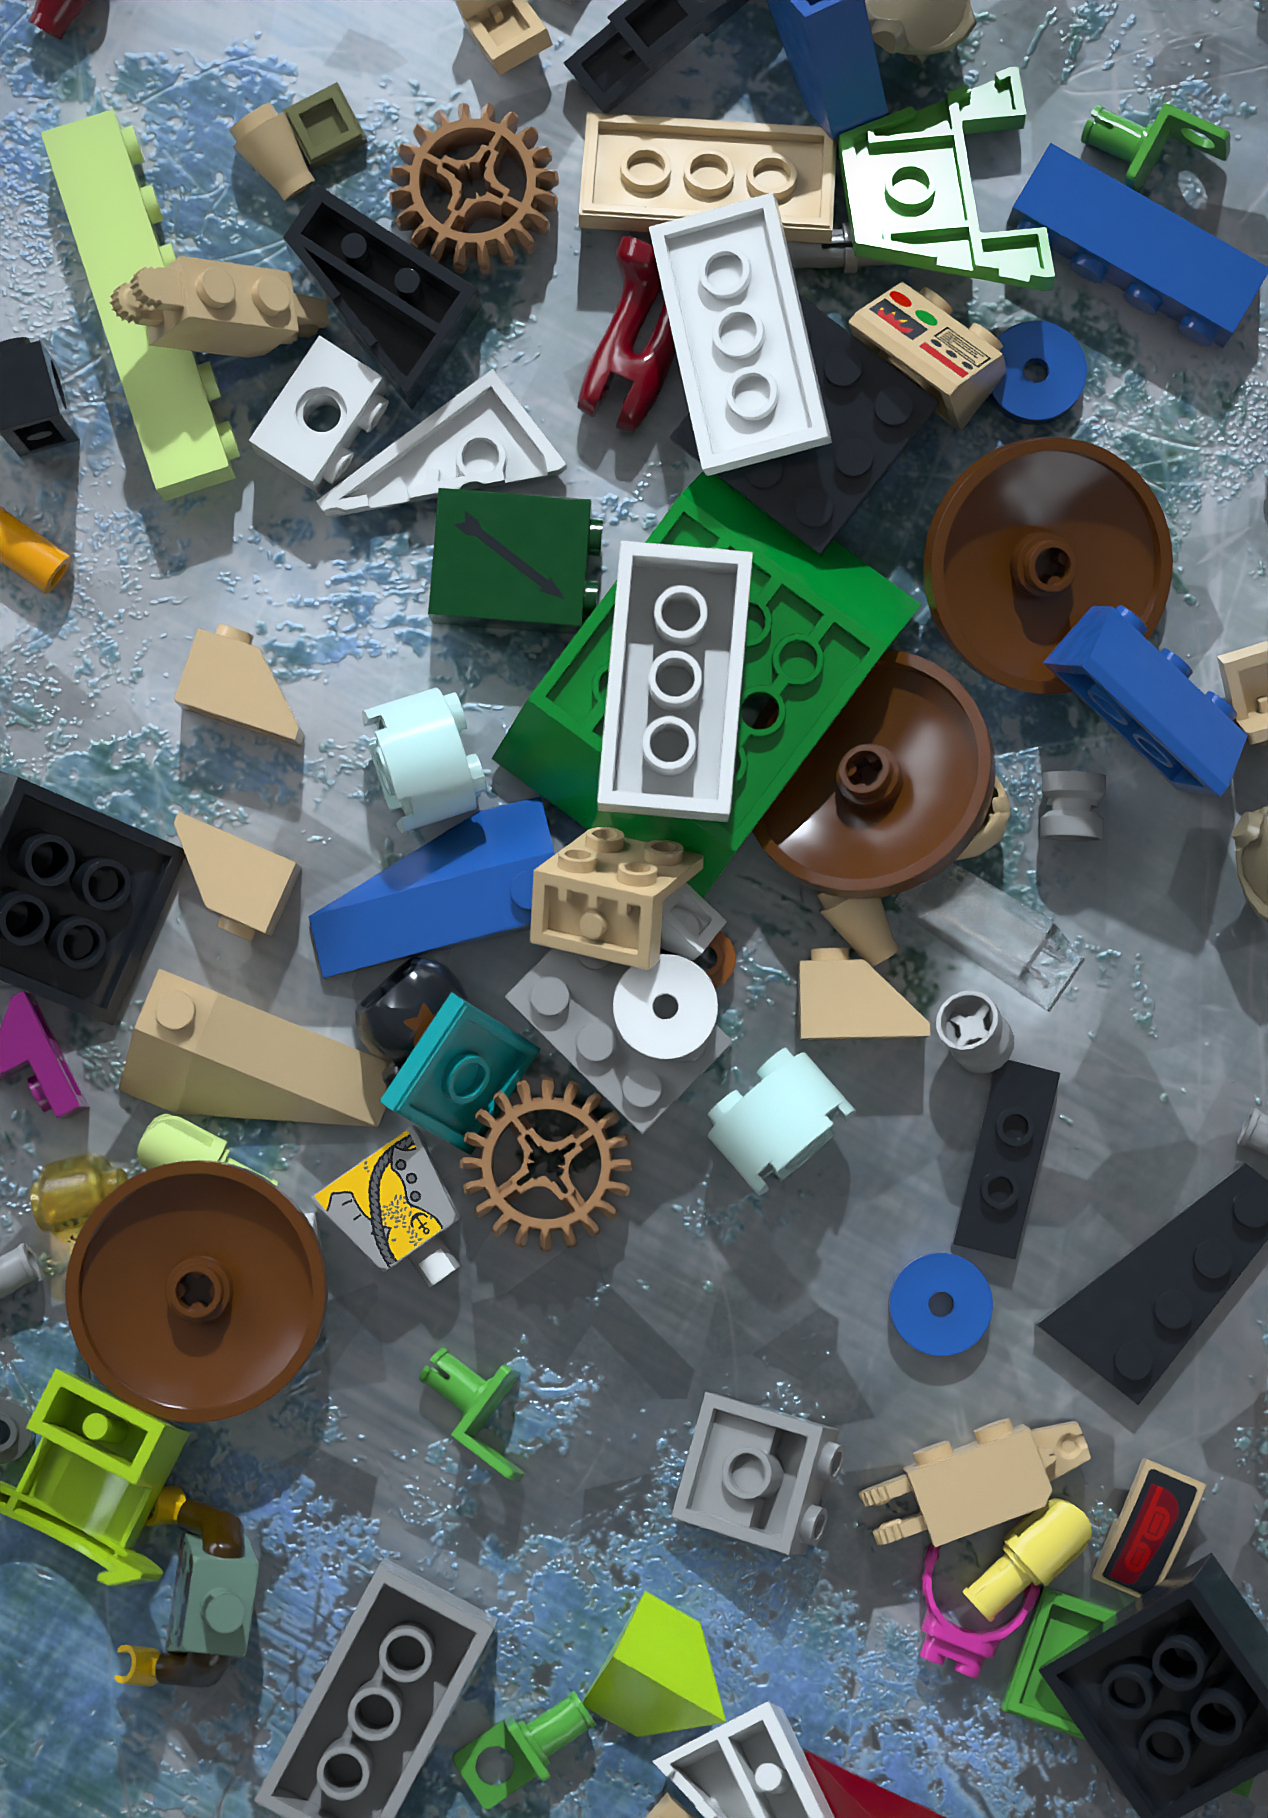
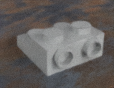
M705 1392L671 1518L787 1555H805L808 1544L816 1546L825 1531L827 1510L819 1507L825 1481L833 1483L837 1479L843 1465L844 1446L836 1443L839 1429L783 1412L771 1411L715 1393Z

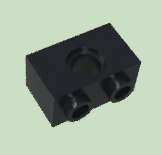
M27 337L11 338L0 342V435L19 457L80 440L60 367L40 340L30 343V339Z

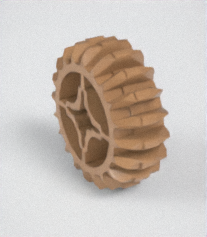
M462 102L458 105L459 120L449 123L446 113L443 110H437L434 113L436 131L432 133L426 126L416 124L413 128L414 137L420 147L404 143L399 146V157L408 165H398L391 168V181L402 187L391 192L389 198L392 207L405 209L396 217L399 230L411 231L416 229L410 238V245L420 251L434 243L431 248L430 258L439 264L446 260L449 253L453 254L454 271L459 274L465 273L468 258L477 259L480 273L487 275L491 272L489 257L499 254L502 264L506 268H511L515 264L511 247L517 245L527 254L535 251V242L528 233V230L537 234H548L551 228L550 221L541 213L557 211L558 197L547 190H551L559 185V177L557 171L543 169L552 161V152L549 147L533 148L539 138L538 131L533 126L515 134L519 120L518 115L513 111L506 114L500 124L495 123V109L493 105L485 104L481 110V118L472 119L468 104ZM481 146L478 152L467 160H456L446 156L449 152L461 147ZM505 154L518 165L527 182L522 203L512 198L510 189L497 181L501 172L500 162ZM427 176L437 180L439 189L451 196V201L447 207L448 217L444 224H441L431 215L423 202V190ZM484 177L486 194L480 197L476 192V199L466 198L465 200L462 185L469 181L473 187V180H482ZM491 217L501 222H504L506 218L509 219L503 225L493 230L482 233H467L472 224L481 218Z
M544 1077L541 1085L543 1097L532 1098L531 1088L528 1082L523 1080L517 1083V1091L522 1102L512 1106L509 1098L500 1091L494 1095L496 1104L504 1111L497 1120L483 1109L476 1113L475 1117L478 1121L490 1127L485 1138L472 1132L465 1134L464 1141L466 1143L482 1148L480 1159L473 1157L461 1158L460 1167L467 1170L480 1168L481 1180L470 1181L463 1185L465 1194H475L485 1190L489 1199L474 1209L477 1217L481 1218L488 1215L494 1208L502 1214L492 1228V1232L495 1235H502L507 1230L509 1224L513 1222L520 1226L515 1236L516 1246L525 1247L529 1240L530 1231L535 1230L541 1231L539 1241L541 1251H550L553 1244L552 1231L562 1230L564 1243L567 1248H572L577 1245V1237L572 1228L573 1226L582 1222L586 1232L591 1237H595L600 1233L598 1224L590 1217L597 1209L610 1219L616 1218L619 1213L618 1210L610 1203L604 1201L609 1191L619 1196H628L630 1187L624 1183L612 1181L614 1170L632 1171L634 1169V1162L630 1159L614 1160L613 1149L625 1147L630 1144L631 1140L628 1134H620L609 1139L605 1129L615 1125L620 1119L616 1111L607 1113L599 1121L592 1115V1112L602 1101V1097L598 1093L590 1095L582 1107L574 1103L579 1093V1084L577 1082L570 1081L568 1083L564 1099L554 1097V1079L552 1077ZM542 1110L560 1111L577 1118L585 1126L559 1142H549L537 1133L525 1115ZM510 1128L524 1151V1162L521 1169L515 1175L498 1186L494 1172L495 1152L502 1135ZM530 1135L536 1145L543 1147L548 1153L555 1152L558 1149L562 1151L570 1144H576L574 1149L564 1155L565 1165L558 1166L565 1169L560 1179L567 1187V1193H564L556 1181L552 1182L546 1175L537 1179L532 1178L522 1186L519 1185V1181L531 1173L529 1163H536L530 1159L534 1149L527 1141V1136ZM594 1142H597L601 1155V1173L596 1189L587 1202H585L571 1180L570 1166L578 1154ZM543 1186L556 1194L570 1214L558 1218H537L519 1211L510 1202L531 1188Z

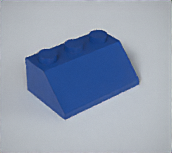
M1121 605L1116 609L1113 606H1092L1045 659L1043 664L1175 789L1220 797L1229 787L1248 736L1233 722L1238 716L1237 712L1216 693L1208 691L1204 694L1188 679L1193 674L1192 669L1178 655L1167 648H1163L1161 652L1144 637V634L1148 631L1147 626L1129 609Z

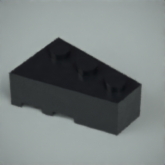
M318 185L283 236L289 255L405 403L413 410L481 309L478 288Z

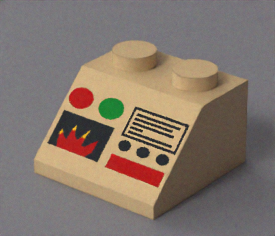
M901 282L858 310L848 322L854 337L938 400L939 407L934 413L961 432L1007 373L1004 356L1000 352L1003 345L991 332L979 324L973 323L968 329L950 316L953 312L952 307L934 291L923 287L918 293L904 282Z

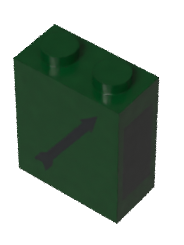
M438 488L428 608L431 623L576 635L583 625L584 618L588 619L597 607L598 581L587 580L589 556L601 557L603 518H592L591 499Z

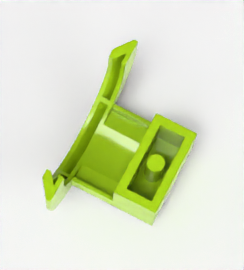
M55 1368L26 1426L27 1429L41 1435L42 1438L18 1486L14 1487L0 1480V1513L57 1539L106 1568L108 1571L100 1573L97 1580L108 1586L128 1587L158 1581L163 1571L153 1561L133 1549L191 1431L167 1419L155 1417L127 1404L108 1388L85 1376Z

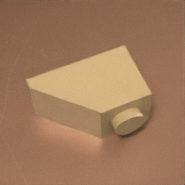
M218 624L215 633L198 628L174 701L182 709L301 747L305 735L265 655L259 647L251 645L254 636L224 624Z
M178 811L173 824L206 908L221 915L216 927L252 942L256 931L272 937L302 867L290 859Z
M848 948L811 949V961L798 962V1041L916 1039L930 1036V1022L865 960H849Z

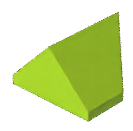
M645 1590L582 1701L583 1705L636 1737L727 1723L701 1622Z

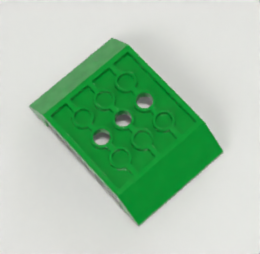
M702 471L680 494L645 543L753 552L728 822L598 811L597 801L617 580L526 700L491 759L586 830L596 827L615 828L624 833V838L643 842L670 840L681 844L683 851L703 855V869L686 883L704 899L732 862L735 853L922 604L835 541L832 542L820 557L714 474L707 476ZM764 695L775 702L778 708V718L771 727L763 730L753 729L743 721L741 706L749 697Z

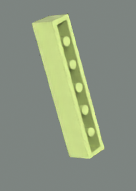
M112 109L41 132L157 492L164 501L235 479L236 476L230 460L241 457L230 421L218 424L211 401L222 398L210 361L199 364L195 351L150 346L146 325H138L133 321L130 323L126 320L122 321L119 316L116 317V312L112 311L113 306L110 304L112 301L110 296L113 294L114 289L124 282L129 284L130 280L134 278L133 275L145 266L147 268L152 266L154 269L157 267L166 268L177 259L172 243L160 246L154 224L164 221L163 213L153 185L141 187L135 165L144 163L145 158L134 126L122 129Z

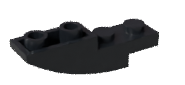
M626 0L607 16L610 23L563 63L603 113H609L702 33L706 37L710 35L749 0Z

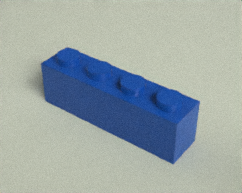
M1051 142L1013 205L1006 223L1016 230L1046 227L1050 249L1069 259L1068 265L1076 274L1098 284L1104 279L1125 292L1123 297L1130 305L1150 315H1155L1158 311L1180 323L1178 329L1183 335L1204 346H1211L1212 343H1215L1224 348L1268 275V267Z

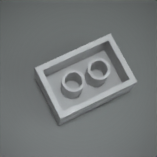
M552 948L504 997L643 1134L732 1045L733 1041L715 1024L705 1042L695 1051L683 1057L664 1060L651 1058L639 1053L621 1036L613 1013V1000L617 985L622 976L632 966ZM670 995L658 996L652 1005L653 1012L661 1019H670L676 1015L678 1003Z

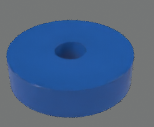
M1026 321L1004 331L997 339L1003 345L1000 352L1004 356L1007 373L989 395L993 405L1009 419L1027 425L1046 424L1064 416L1077 402L1086 382V359L1077 340L1062 327L1046 321ZM1031 363L1041 365L1046 371V379L1037 383L1028 380L1024 374V367Z
M937 1252L919 1256L900 1270L892 1283L888 1306L893 1326L906 1343L925 1354L950 1356L969 1349L981 1339L991 1321L993 1299L986 1278L974 1264L954 1254ZM937 1292H946L952 1300V1308L944 1316H935L929 1309V1300Z

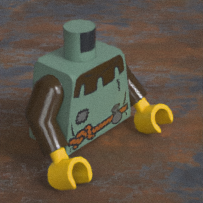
M179 1486L163 1487L155 1503L154 1512L150 1513L145 1523V1526L178 1524V1527L182 1530L165 1644L166 1652L161 1654L158 1649L152 1647L121 1645L118 1648V1652L129 1653L132 1659V1666L126 1676H114L116 1682L120 1684L151 1687L159 1682L163 1685L196 1688L210 1687L222 1678L228 1666L229 1658L245 1657L247 1652L258 1577V1560L248 1536L244 1534L243 1524L237 1516L194 1499L186 1500V1496Z

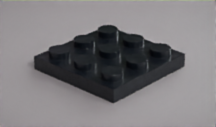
M798 294L832 443L714 475L821 557L939 407V401ZM688 412L669 438L675 445L701 464L690 412Z

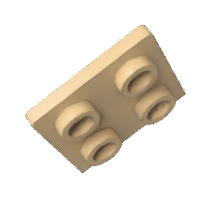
M591 828L534 870L530 943L649 970L659 962L663 901L703 869L704 856L683 851L681 844L670 840L643 842L624 838V833L615 828Z

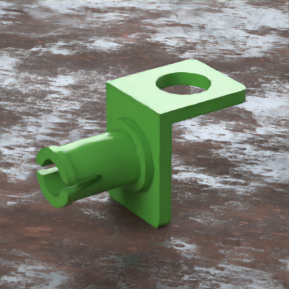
M1164 102L1154 123H1150L1147 127L1112 113L1098 104L1091 112V117L1095 118L1094 122L1088 119L1081 135V142L1083 144H1090L1129 162L1125 184L1138 193L1141 192L1170 137L1222 161H1226L1230 154V133L1227 130ZM1190 129H1192V130H1194V131H1197V132L1203 134L1204 136H1206V137L1209 138V139H1206V138H1203V137L1197 135L1196 133H1194V132L1191 131Z
M442 1347L432 1356L430 1361L448 1373L450 1379L434 1367L430 1368L426 1365L419 1376V1381L430 1386L462 1411V1420L451 1436L511 1481L520 1482L525 1473L480 1439L477 1434L518 1380L521 1372L514 1367L503 1364L494 1377L486 1381L450 1354L447 1348Z
M572 1691L567 1698L548 1709L527 1725L523 1720L517 1723L513 1715L510 1714L456 1751L452 1756V1760L484 1809H490L535 1777L539 1776L542 1782L551 1778L547 1766L551 1764L548 1757L588 1729H593L597 1725L575 1691ZM501 1747L506 1749L513 1759V1770L510 1777L500 1784H488L482 1781L476 1772L478 1755L486 1748Z

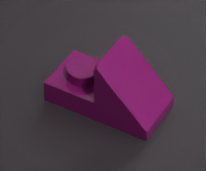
M22 991L11 997L0 1027V1081L31 1066L35 1075L27 1078V1081L41 1110L45 1113L53 1109L57 1118L68 1119L89 1108V1105L34 994Z

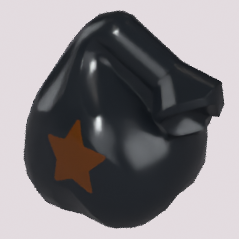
M419 957L409 959L368 994L355 1009L356 1027L360 1040L372 1056L388 1062V1065L382 1072V1079L387 1087L384 1093L451 992L469 1003L460 980L447 966L438 961Z

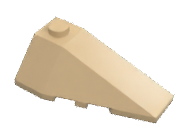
M158 969L133 1030L118 1090L182 1115L379 1127L387 1109V1106L381 1103L380 1100L387 1088L382 1079V1072L388 1065V1062Z

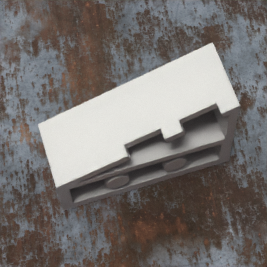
M769 1701L652 1761L695 1804L696 1809L705 1818H835L783 1709Z

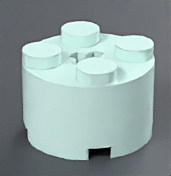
M436 687L362 711L364 727L373 724L377 726V731H375L377 740L369 742L368 746L389 810L392 811L402 807L406 815L401 817L396 823L401 833L476 809V798L481 796L482 791L487 790V785L477 755L474 753L466 756L460 739V731L467 729V724L461 703L455 692L443 696Z
M786 1047L773 1055L759 1068L756 1073L760 1076V1083L744 1097L737 1090H734L723 1098L707 1115L714 1125L708 1133V1138L758 1196L769 1191L767 1184L763 1180L765 1177L773 1172L780 1181L784 1180L836 1135L830 1127L834 1124L832 1120L838 1114L848 1122L856 1113L851 1104L805 1052L793 1056Z

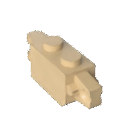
M180 256L166 268L157 267L154 269L152 266L149 268L145 266L133 275L134 278L130 280L129 284L124 282L114 289L113 294L110 296L112 299L110 304L113 306L112 311L116 312V317L119 316L122 321L126 320L128 323L133 321L138 325H146L149 345L251 358L266 355L280 344H293V341H297V337L310 338L317 334L320 328H325L329 325L326 300L294 293L291 272L185 256Z
M1006 1418L974 1430L977 1441L952 1450L951 1444L947 1440L914 1452L913 1456L916 1463L904 1467L905 1474L859 1492L863 1507H876L912 1491L919 1512L907 1517L896 1518L882 1523L879 1528L873 1530L877 1545L891 1543L926 1530L930 1542L934 1547L1045 1507L1052 1492L1050 1481L1091 1459L1079 1424L1076 1421L1030 1430L1024 1424L1013 1427L1010 1418Z

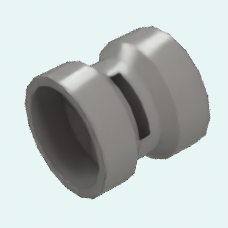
M1084 771L1044 772L1042 774V794L1048 799V806L1052 807V811H1048L1041 817L1040 837L1060 841L1103 840L1105 820L1099 813L1093 812V810L1099 807V800L1106 795V775Z
M975 990L961 991L950 996L941 1005L936 1016L937 1032L945 1046L950 1049L957 1063L965 1070L976 1074L990 1073L999 1069L1010 1058L1014 1049V1034L1006 1019L1001 1016L994 1001L986 994Z

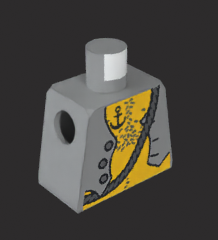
M410 1126L311 1196L316 1205L383 1272L390 1270L408 1257L430 1288L461 1266L439 1235L461 1218L426 1143L416 1126Z

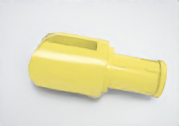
M1056 1497L1048 1500L1045 1507L1030 1512L1002 1538L1006 1543L1002 1547L1005 1554L969 1588L966 1587L962 1592L991 1623L995 1616L1030 1583L1033 1582L1038 1586L1042 1582L1045 1587L1048 1586L1084 1552L1092 1538L1090 1521L1083 1511L1068 1500Z

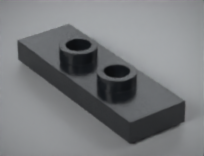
M1007 1060L999 1069L993 1071L951 1244L1016 1259L1060 1072L1012 1060Z

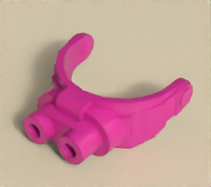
M930 1543L923 1556L924 1568L923 1574H921V1592L924 1595L925 1607L927 1609L921 1630L927 1633L919 1656L939 1665H943L945 1658L948 1657L956 1661L954 1670L978 1679L985 1658L993 1659L1000 1642L1005 1640V1637L1010 1633L1016 1631L1023 1621L1027 1619L1030 1609L1034 1607L1041 1591L1040 1585L1036 1586L1033 1582L1030 1583L1024 1590V1597L1016 1612L999 1626L983 1630L959 1627L946 1619L935 1604L932 1593V1572L935 1562L940 1557L941 1545L934 1547Z

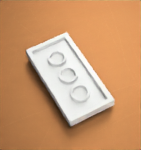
M773 192L649 227L700 462L704 473L709 476L832 443L778 202Z

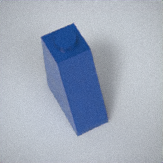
M766 0L805 108L832 140L839 138L841 133L889 115L865 0Z

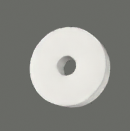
M660 954L659 962L649 970L630 967L619 981L613 1000L614 1019L621 1036L634 1050L655 1059H676L695 1051L710 1035L718 1012L716 991L708 975L691 960L672 954ZM670 995L675 998L678 1003V1011L674 1017L661 1019L654 1014L652 1005L658 996Z

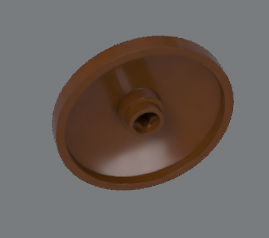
M1054 437L1029 438L1009 443L984 455L969 466L948 489L935 512L926 539L923 562L924 588L932 618L950 649L962 662L982 677L1011 689L1035 694L1073 692L1043 662L1092 606H1113L1115 609L1119 605L1126 607L1147 626L1148 631L1144 634V637L1149 640L1164 612L1170 592L1173 569L1172 543L1165 515L1156 496L1139 473L1120 457L1100 446L1081 440Z
M888 649L758 822L752 833L768 856L787 875L802 885L831 896L851 899L880 898L901 893L930 880L953 863L968 847L981 827L991 803L996 775L995 752L988 726L978 706L959 681L943 668L917 655ZM769 699L752 726L753 729L763 730L771 727L776 722L778 708L772 699Z
M210 1160L180 1161L146 1170L130 1178L107 1195L93 1210L84 1223L70 1255L65 1286L66 1310L71 1332L81 1356L99 1381L114 1395L127 1404L158 1418L188 1423L213 1422L228 1419L258 1407L279 1393L301 1371L310 1358L324 1325L328 1304V1274L323 1251L312 1225L297 1204L278 1186L263 1176L234 1164Z

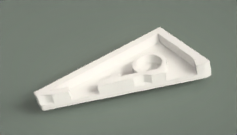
M491 369L316 502L326 517L331 518L438 498V488L480 490L560 475L567 469V464L494 369Z

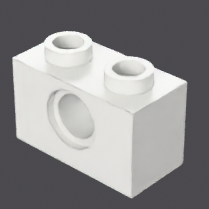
M319 335L249 439L254 452L317 494L326 481L333 485L336 484L353 459L354 453L348 449L361 429L368 433L371 432L387 409L389 401L383 397L387 392L384 378ZM324 405L333 406L341 412L338 424L327 432H316L307 426L309 415L317 407Z

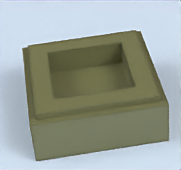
M338 82L282 110L287 116L296 141L312 171L367 143L366 135Z

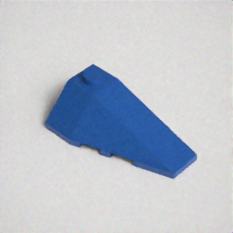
M541 796L478 811L310 915L309 921L323 979L531 930L534 870L555 855Z

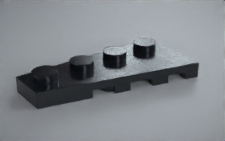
M1241 1163L1180 1210L1175 1217L1153 1234L1145 1237L1122 1258L1101 1274L1096 1275L1079 1288L1078 1292L1034 1324L1132 1402L1139 1405L1268 1240V1180L1248 1164Z

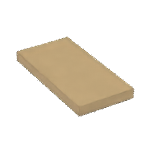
M587 112L578 228L650 232L649 227L773 192L778 202L786 241L831 244L837 139L832 140L822 127Z

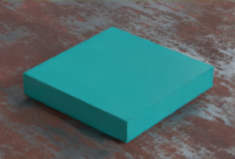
M451 992L384 1093L380 1102L395 1113L471 1155L477 1146L466 1143L464 1141L465 1134L472 1132L483 1137L489 1128L478 1121L475 1117L476 1113L483 1109L496 1118L501 1108L496 1104L494 1095L501 1091L509 1098L541 1048Z

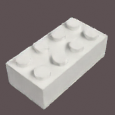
M621 541L597 801L598 811L728 822L753 552Z

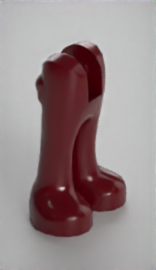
M623 236L615 256L624 279L622 294L609 326L586 369L578 396L577 408L594 418L603 400L607 397L614 375L617 374L633 381V385L623 401V407L618 417L616 428L634 433L642 424L658 398L676 354V348L664 301L655 328L645 348L638 354H635L633 351L637 336L662 285L653 246L639 239Z

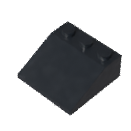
M0 771V980L113 1026L186 856L184 849L18 776Z
M1212 1553L1157 1584L1044 1663L1038 1670L1140 1818H1180L1268 1770V1632Z

